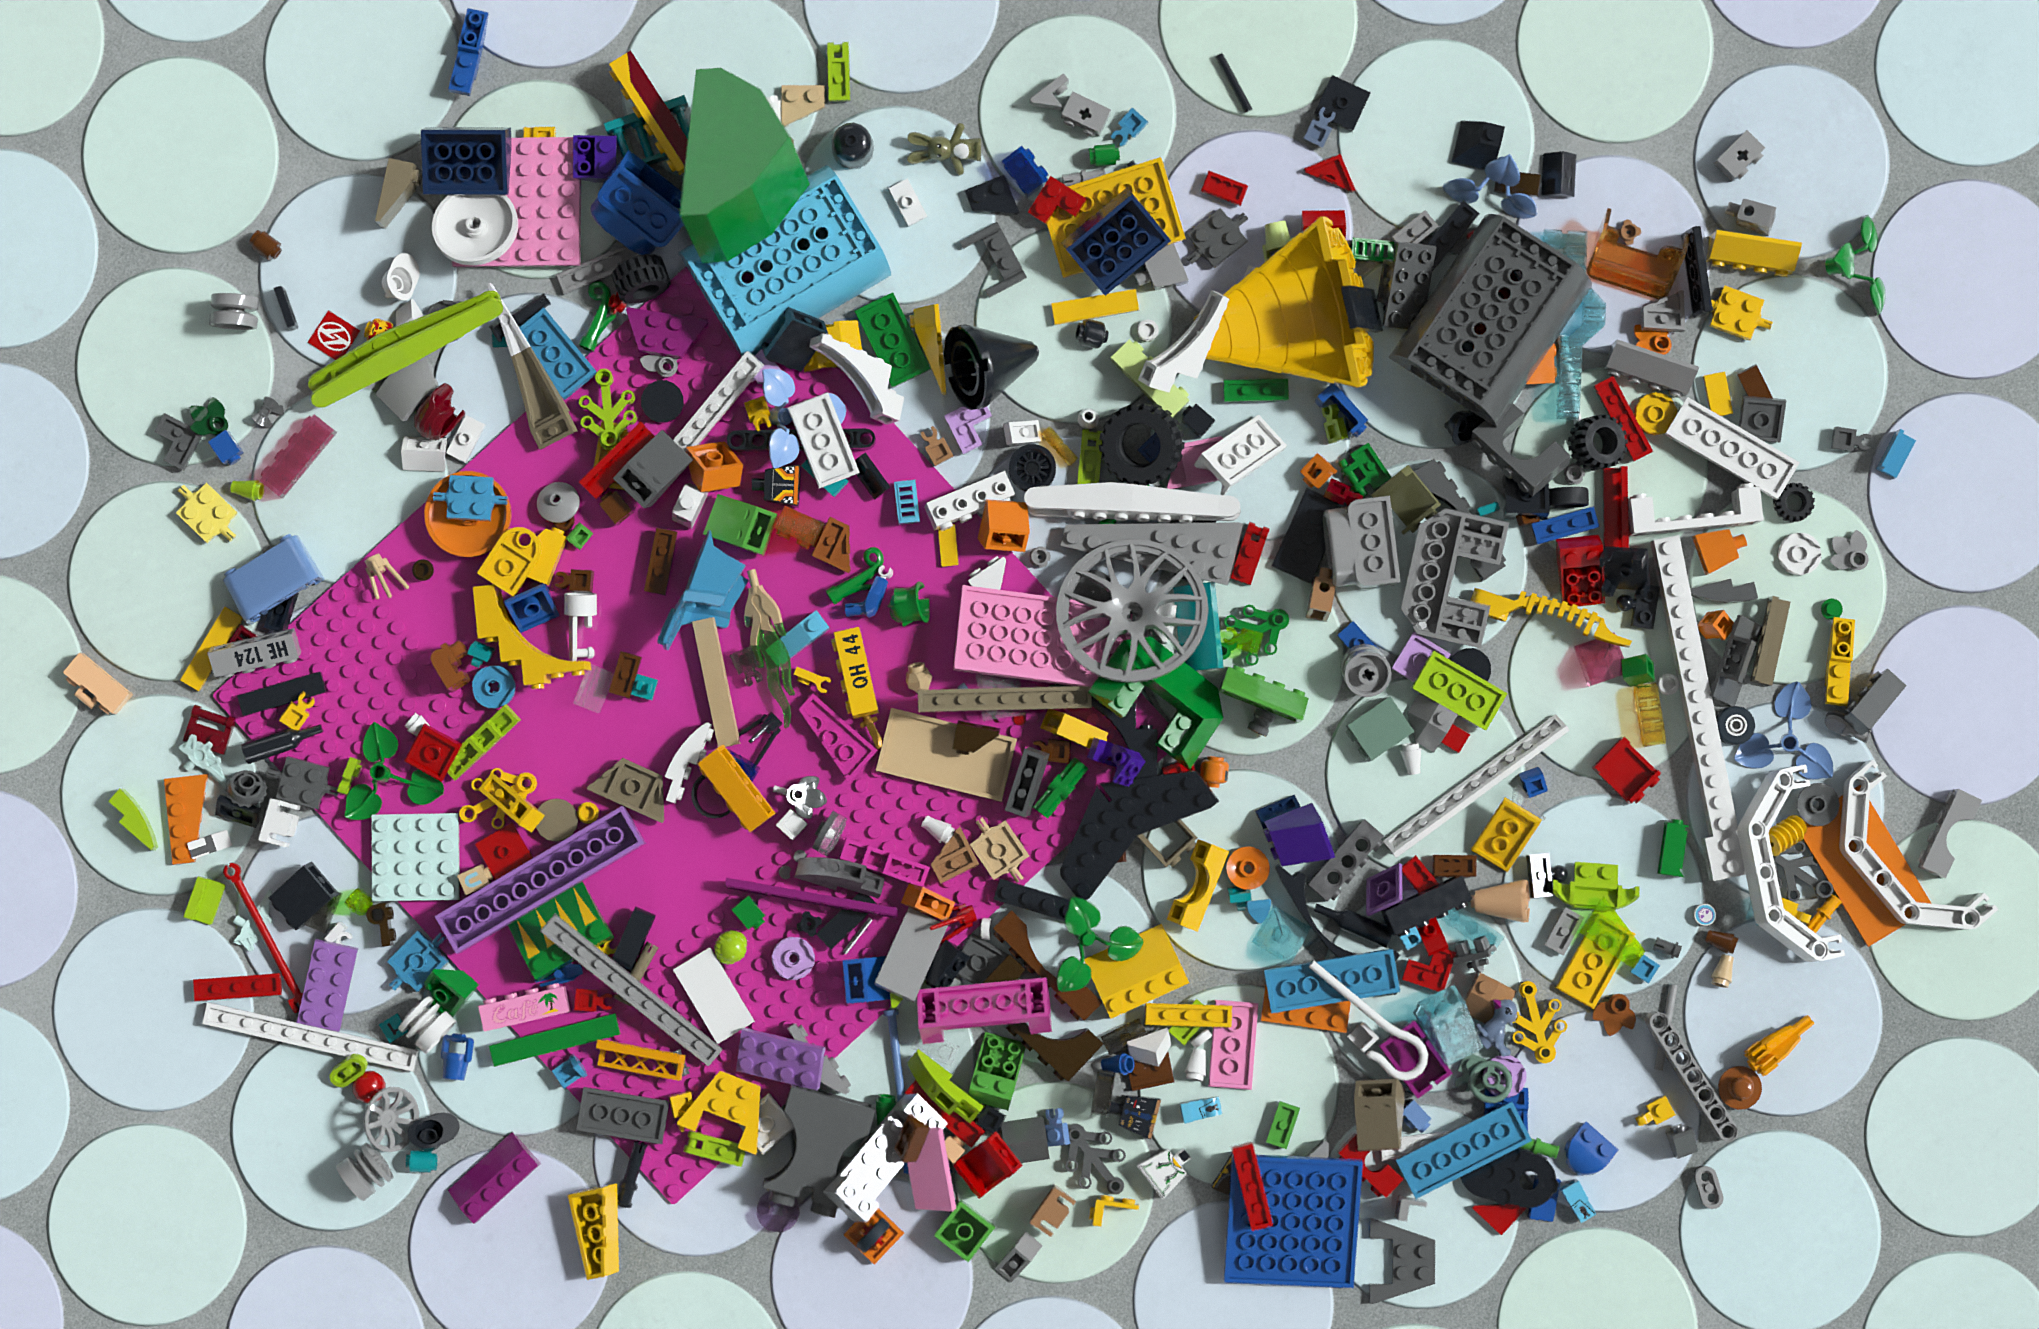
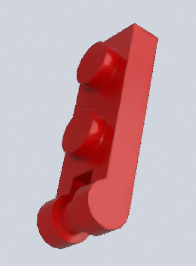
M1250 521L1230 577L1232 580L1247 585L1252 583L1270 530L1267 527L1255 526L1256 523ZM1252 534L1260 536L1258 542L1250 540Z

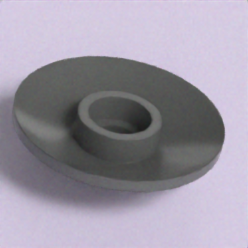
M1810 784V786H1806L1800 792L1797 798V811L1800 817L1810 825H1826L1833 821L1838 814V795L1833 788L1826 784ZM1815 800L1819 802V806L1817 808L1813 807V802Z

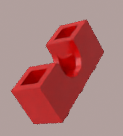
M1354 1133L1337 1151L1341 1155L1339 1158L1362 1159V1182L1367 1180L1372 1185L1370 1190L1378 1197L1383 1195L1387 1198L1404 1179L1387 1163L1377 1171L1367 1169L1365 1158L1370 1151H1358L1357 1134Z

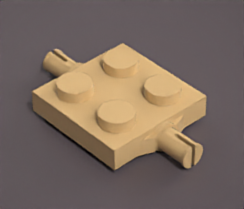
M982 817L980 821L984 827L979 820L975 822L982 831V834L970 846L993 880L1002 874L1010 873L1016 883H1018L1019 879L1015 873L1020 880L1024 877L1017 867L1020 862L1029 857V854L1006 820L995 827L989 828Z

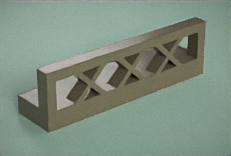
M1776 596L1768 597L1750 679L1752 682L1769 686L1773 685L1790 601L1781 600Z

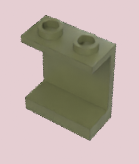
M1409 465L1371 495L1373 498L1390 496L1391 508L1406 525V528L1401 531L1403 535L1409 530L1414 533L1419 529L1420 522L1424 518L1428 520L1437 514L1435 509L1441 505Z

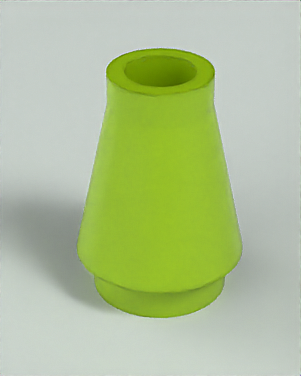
M233 480L230 487L231 493L253 501L261 500L265 489L264 484L260 483L259 480Z

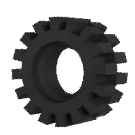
M1802 483L1787 484L1778 500H1773V504H1775L1774 510H1777V515L1782 517V520L1799 522L1812 513L1811 511L1815 506L1813 505L1815 498L1812 497L1813 492L1808 490L1809 487L1803 486ZM1791 494L1798 495L1802 500V506L1797 511L1790 510L1787 507L1786 500Z

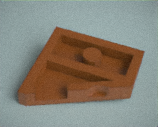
M829 517L811 556L850 573L849 525Z

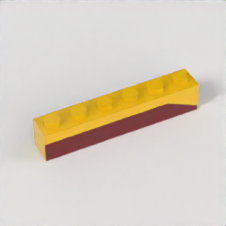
M630 50L609 63L612 69L609 71V74L615 83L619 81L623 86L620 91L625 99L632 100L635 105L632 107V110L638 119L642 117L646 122L643 127L648 135L655 136L658 142L654 144L661 154L665 153L669 158L666 163L671 171H677L681 175L685 173L688 139Z

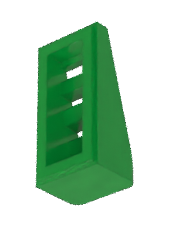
M1352 237L1351 251L1356 261L1383 263L1384 259L1393 260L1394 241ZM1359 244L1362 245V255H1358ZM1367 245H1371L1370 256L1366 255ZM1375 245L1379 246V257L1375 256ZM1384 246H1388L1387 258L1383 257Z

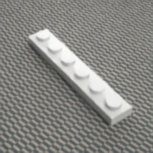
M746 351L675 437L674 441L684 451L686 447L699 445L760 372L764 364L749 351Z

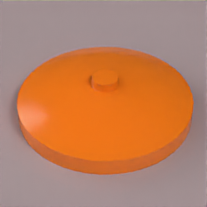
M460 471L450 474L459 476L489 477L483 473L475 471ZM450 475L446 476L434 486L425 504L424 517L428 533L440 548L452 555L470 558L487 554L492 551L502 534L510 528L512 511L509 498L507 505L494 504L491 521L447 519L446 501H433L434 492L447 493ZM494 480L493 490L495 496H507L504 489Z

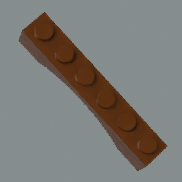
M1012 910L993 928L996 931L993 935L1001 943L1006 941L1011 946L1008 950L1017 959L1021 956L1026 961L1024 966L1031 974L1036 972L1041 978H1047L1048 989L1051 987L1056 992L1054 997L1062 1005L1067 1003L1072 1008L1069 1012L1076 1020L1081 1018L1085 1021L1102 1004L1088 987L1067 992L1058 990L1057 977L1047 971L1038 961L1029 942L1027 925Z

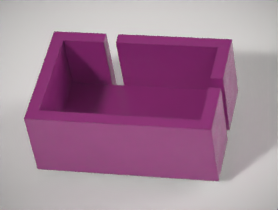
M1415 1020L1409 1021L1400 1028L1420 1038L1421 1041L1426 1037ZM1391 1034L1378 1044V1047L1388 1061L1398 1071H1411L1419 1062L1418 1049L1406 1040ZM1428 1039L1422 1041L1428 1053L1427 1065L1424 1071L1414 1079L1403 1080L1417 1099L1434 1088L1429 1082L1433 1081L1434 1084L1438 1085L1453 1074Z

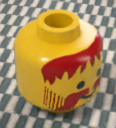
M375 318L372 322L369 321L367 323L364 337L368 341L374 336L394 328V324Z

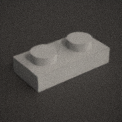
M1424 210L1392 236V239L1396 244L1397 242L1418 244L1439 226L1427 211Z
M1564 907L1544 945L1561 955H1565L1584 917Z

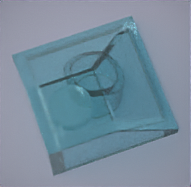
M1273 905L1252 943L1290 965L1311 927Z

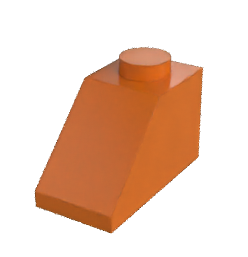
M911 883L908 884L901 901L902 904L942 921L949 919L955 902L925 887Z

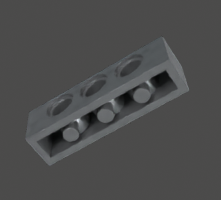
M1362 819L1334 852L1335 858L1328 859L1307 885L1325 901L1330 899L1334 901L1341 893L1339 888L1344 882L1348 884L1355 877L1354 870L1358 866L1362 868L1370 858L1367 855L1372 849L1376 852L1384 843L1381 840L1384 835L1367 820ZM1359 839H1363L1367 843L1366 849L1362 852L1358 851L1355 847L1356 841ZM1345 855L1350 856L1353 860V864L1349 868H1345L1341 863ZM1332 871L1336 872L1339 876L1336 884H1330L1327 880L1328 874Z

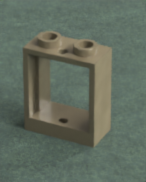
M1181 819L1175 821V823L1185 832L1189 839L1167 859L1161 855L1143 834L1137 836L1165 867L1176 865L1181 860L1179 855L1184 850L1187 853L1190 852L1196 845L1195 840L1198 837Z

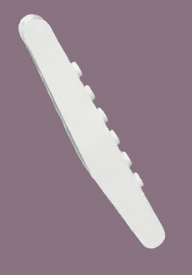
M1114 482L1032 487L1024 495L1029 513L1034 516L1093 518L1095 520L1115 519L1118 521L1137 520L1141 522L1158 520L1159 522L1179 520L1181 523H1191L1192 521H1234L1241 513L1240 503L1234 496Z

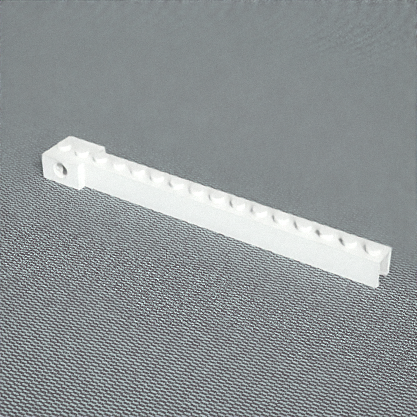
M1680 536L1656 539L1651 541L1650 545L1709 837L1701 838L1709 881H1716L1746 875L1737 835L1738 825L1713 700L1710 696L1711 690Z

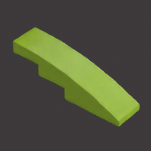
M507 704L504 705L490 720L486 721L472 736L462 743L463 745L447 773L456 781L496 745L521 719Z

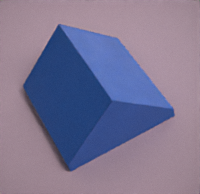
M544 583L504 600L520 633L560 616L548 586Z

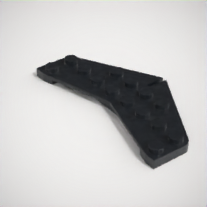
M1193 770L1134 778L1133 783L1129 787L1112 781L1102 782L1100 785L1112 800L1109 801L1098 786L1096 787L1060 868V876L1077 898L1088 900L1138 835L1210 809L1220 800L1201 775Z

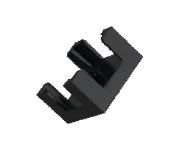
M1504 474L1502 478L1503 488H1505L1504 520H1514L1516 515H1537L1536 519L1547 520L1550 513L1549 483L1532 497L1528 492H1523L1517 482L1512 478L1509 479Z
M1605 546L1599 558L1600 567L1605 565V581L1601 587L1602 597H1613L1616 589L1637 590L1634 598L1645 599L1650 588L1648 549Z

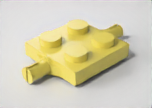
M207 482L194 493L185 485L179 488L178 492L187 500L176 514L207 544L221 533L230 542L233 539L227 533L233 538L236 537V534L228 526L230 521L238 514L237 511Z

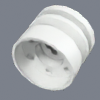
M430 996L417 1003L406 1014L398 1028L403 1033L411 1027L412 1029L406 1035L408 1038L418 1033L420 1036L415 1045L425 1054L456 1023V1020L446 1011L438 1017L435 1015L440 1007L439 1004H435L431 1009L428 1008L433 1002Z

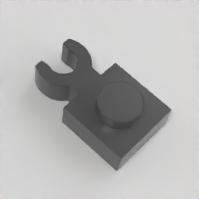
M1835 426L1831 448L1852 452L1854 451V446H1857L1858 449L1866 451L1870 447L1864 446L1862 439H1870L1871 435L1862 434L1856 436V429Z

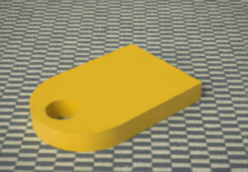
M514 527L507 530L499 538L477 574L514 597L540 558L541 544L538 537L531 530L523 527ZM523 534H529L531 537V542L527 546H522L519 542V538Z

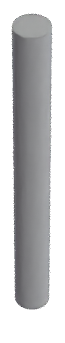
M1669 984L1664 1011L1670 1022L1672 1021L1678 985ZM1669 1034L1664 1038L1666 1045L1668 1044ZM1658 1045L1654 1069L1663 1071L1665 1055Z

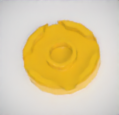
M1658 392L1642 397L1636 404L1634 416L1642 431L1655 436L1666 433L1678 414L1674 401L1664 393Z

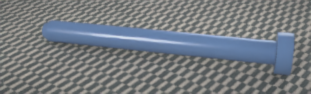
M890 1009L883 1012L884 1016L888 1018L897 1102H899L905 1094L896 1015H899V1010Z

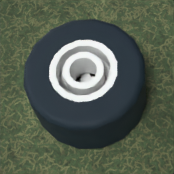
M1733 706L1725 708L1716 717L1720 740L1725 744H1743L1754 734L1756 726L1754 717L1744 707Z

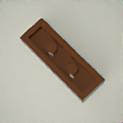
M656 528L644 592L666 596L678 532Z

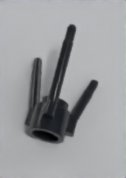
M772 712L768 715L764 714L760 719L738 732L740 737L761 724L762 728L749 739V743H753L765 731L768 734L773 732L755 760V766L759 764L775 737L781 732L779 727L783 723Z

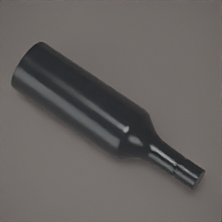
M319 724L304 730L288 728L241 744L242 752L246 762L251 764L297 748L304 739L323 733V727Z
M1317 903L1313 910L1332 919L1341 930L1385 948L1392 937L1385 924L1351 910L1335 911Z

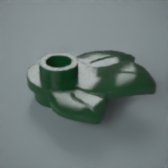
M212 397L207 407L190 406V415L195 421L190 426V429L197 435L205 436L211 433L217 436L228 429V421L224 417L225 408L218 399ZM218 423L221 428L216 429L213 424Z

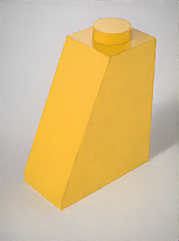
M552 527L551 530L545 528L537 536L541 544V555L527 578L548 586L550 585L567 542V537L563 535L564 531Z
M1052 709L1047 710L1040 726L1043 730L1090 749L1094 737L1107 741L1108 732Z

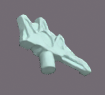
M191 734L188 741L179 746V749L187 754L190 759L184 765L185 769L191 771L195 766H199L205 769L226 789L228 779L224 776L219 765L221 763L220 757H215L210 750L213 744L211 742L206 744L198 742L197 736Z
M270 889L257 907L266 927L268 923L272 922V917H269L271 901L268 897L272 895ZM237 915L233 923L242 929L240 935L236 937L233 943L245 946L249 952L255 949L253 944L260 939L263 940L252 917L246 921Z

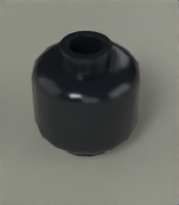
M1085 319L1082 323L1078 324L1075 337L1080 345L1098 349L1103 343L1107 342L1109 331L1106 330L1103 322Z

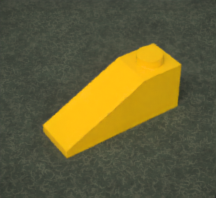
M493 773L489 775L478 789L515 822L531 833L545 816Z

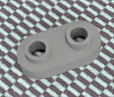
M1699 1167L1694 1173V1180L1701 1202L1709 1209H1716L1722 1205L1724 1199L1717 1174L1711 1167ZM1703 1173L1708 1174V1179L1706 1181H1703L1701 1179V1175ZM1714 1194L1715 1199L1710 1202L1708 1200V1195Z

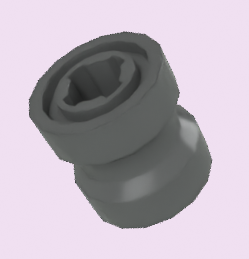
M1256 708L1254 719L1247 728L1267 737L1268 727L1274 722L1276 717Z

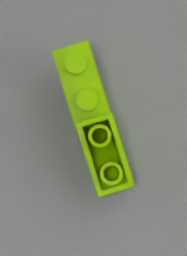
M918 1049L908 1060L907 1065L916 1081L926 1094L947 1114L950 1115L955 1111L971 1123L980 1113L984 1106L950 1081L952 1074Z

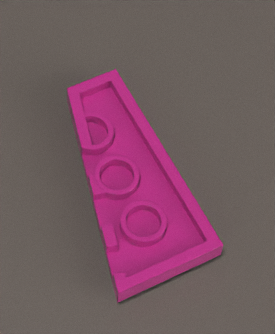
M814 694L799 708L805 720L850 783L878 750Z

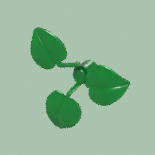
M1865 215L1866 217H1864L1861 224V237L1864 245L1853 251L1850 243L1843 244L1834 257L1826 259L1825 267L1828 275L1841 274L1842 277L1847 279L1853 277L1869 281L1871 283V299L1877 315H1880L1886 298L1885 287L1881 278L1876 277L1874 280L1872 277L1854 274V255L1867 250V248L1869 252H1874L1878 241L1874 222L1869 215Z
M373 722L368 728L363 742V753L366 759L370 762H377L370 769V776L373 778V790L366 784H358L351 788L346 799L345 817L352 820H365L371 818L372 815H376L382 806L381 797L375 794L378 790L377 783H385L390 778L409 784L408 796L412 802L418 805H427L444 794V785L419 769L412 773L411 781L391 774V770L383 765L385 762L384 758H391L395 755L398 749V740L390 730Z
M1071 897L1065 915V926L1079 941L1077 946L1080 951V961L1076 957L1070 956L1062 962L1057 974L1056 983L1058 990L1061 992L1075 991L1089 983L1091 968L1083 963L1085 961L1083 946L1092 945L1097 940L1109 946L1108 955L1110 958L1116 961H1125L1139 952L1143 945V939L1133 928L1128 926H1120L1114 929L1110 934V942L1100 938L1091 930V928L1098 926L1100 923L1099 910L1087 900Z

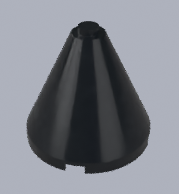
M967 324L952 327L948 331L944 343L945 365L950 364L953 374L952 377H948L950 385L960 403L969 410L987 407L1034 364L1039 356L1037 345L1031 341Z

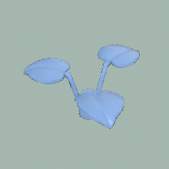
M778 369L762 370L764 397L770 405L775 406L774 409L770 410L771 416L768 417L772 425H777V428H781L774 430L770 436L769 456L772 467L779 468L794 461L799 454L798 439L795 435L789 434V429L784 426L792 421L789 410L783 407L788 403L787 398L794 394L795 385L791 376L786 372ZM829 393L841 424L846 415L845 405L838 396Z

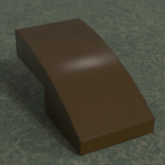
M1519 172L1520 180L1517 185L1510 186V194L1522 193L1537 197L1541 175ZM1495 181L1494 192L1506 194V185Z

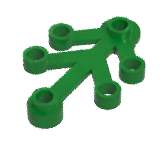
M1246 605L1243 608V615L1247 618L1254 616L1266 620L1261 625L1238 620L1233 615L1227 616L1224 620V625L1227 628H1238L1248 632L1227 644L1221 643V646L1227 650V653L1222 655L1223 660L1230 656L1231 651L1252 640L1251 648L1245 661L1250 666L1256 665L1259 660L1258 651L1263 633L1270 629L1269 642L1264 646V651L1267 655L1275 654L1277 652L1276 643L1279 632L1289 624V615L1285 610L1274 609L1272 612L1255 609L1253 605ZM1251 607L1253 614L1247 615L1245 612L1246 608ZM1280 615L1283 618L1282 623H1276L1275 616ZM1228 618L1234 619L1235 623L1233 626L1227 624ZM1273 645L1275 648L1274 652H1268L1267 646ZM1250 655L1256 657L1255 663L1248 661Z

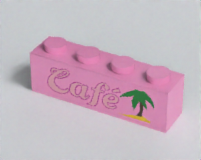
M559 983L546 986L547 990L541 992L538 991V988L526 990V995L520 997L517 996V993L505 995V1000L496 1002V998L484 1000V1005L478 1006L484 1032L570 1012L566 987H560Z

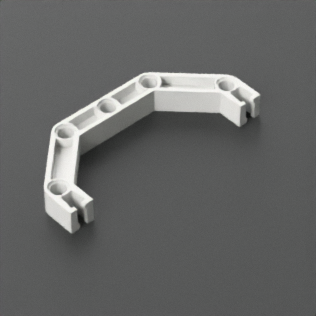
M1874 760L1866 761L1844 782L1839 841L1842 855L1900 923L1964 930L1979 927L1998 910L1995 905L1989 904L1985 905L1987 910L1981 914L1975 909L1982 900L1986 902L1989 900L1985 893H1978L1963 907L1916 902L1866 843L1870 790L1887 777L1883 771H1876L1874 773L1876 777L1868 781L1864 777V773L1870 767L1876 768L1878 765ZM1855 780L1861 783L1859 791H1856L1853 787ZM1850 841L1856 843L1857 848L1855 852L1849 849ZM1878 874L1884 877L1883 885L1877 883L1876 878ZM1907 907L1912 910V916L1909 919L1904 914ZM1967 913L1972 916L1970 924L1965 922V915Z
M1806 765L1771 771L1765 776L1738 825L1737 835L1756 923L1804 961L1815 962L1845 956L1844 950H1829L1827 945L1828 942L1835 941L1842 943L1841 934L1819 937L1783 908L1768 831L1790 791L1810 786L1809 780L1800 781L1798 779L1794 781L1792 773H1807Z

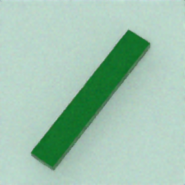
M615 1013L490 1045L489 1049L493 1065L496 1067L617 1036L621 1033Z

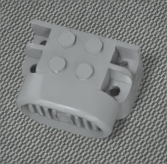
M1390 496L1359 499L1353 501L1345 508L1325 510L1323 514L1324 539L1328 568L1333 570L1330 579L1333 580L1332 584L1334 586L1356 584L1360 588H1374L1386 585L1395 586L1401 582Z

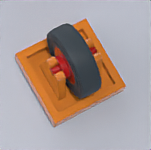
M878 1207L866 1222H854L843 1235L875 1265L905 1232Z

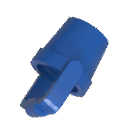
M457 1033L443 1037L441 1049L443 1078L465 1080L468 1063L472 1060L473 1038ZM450 1040L459 1043L466 1042L465 1054L449 1053Z

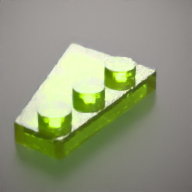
M1603 896L1579 932L1634 969L1646 951Z

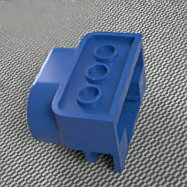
M630 150L626 152L623 159L606 178L598 192V197L590 207L594 220L601 228L625 247L640 255L652 254L657 247L666 246L684 225L680 217V211L677 209L681 210L682 191Z

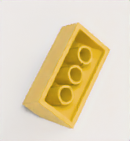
M1716 230L1709 237L1706 262H1711V265L1715 267L1731 265L1735 270L1751 268L1756 273L1765 274L1767 271L1775 272L1776 276L1787 277L1788 274H1792L1795 271L1802 242Z

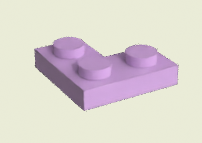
M963 406L944 415L963 455L982 446L974 425L992 417L988 407L969 410Z

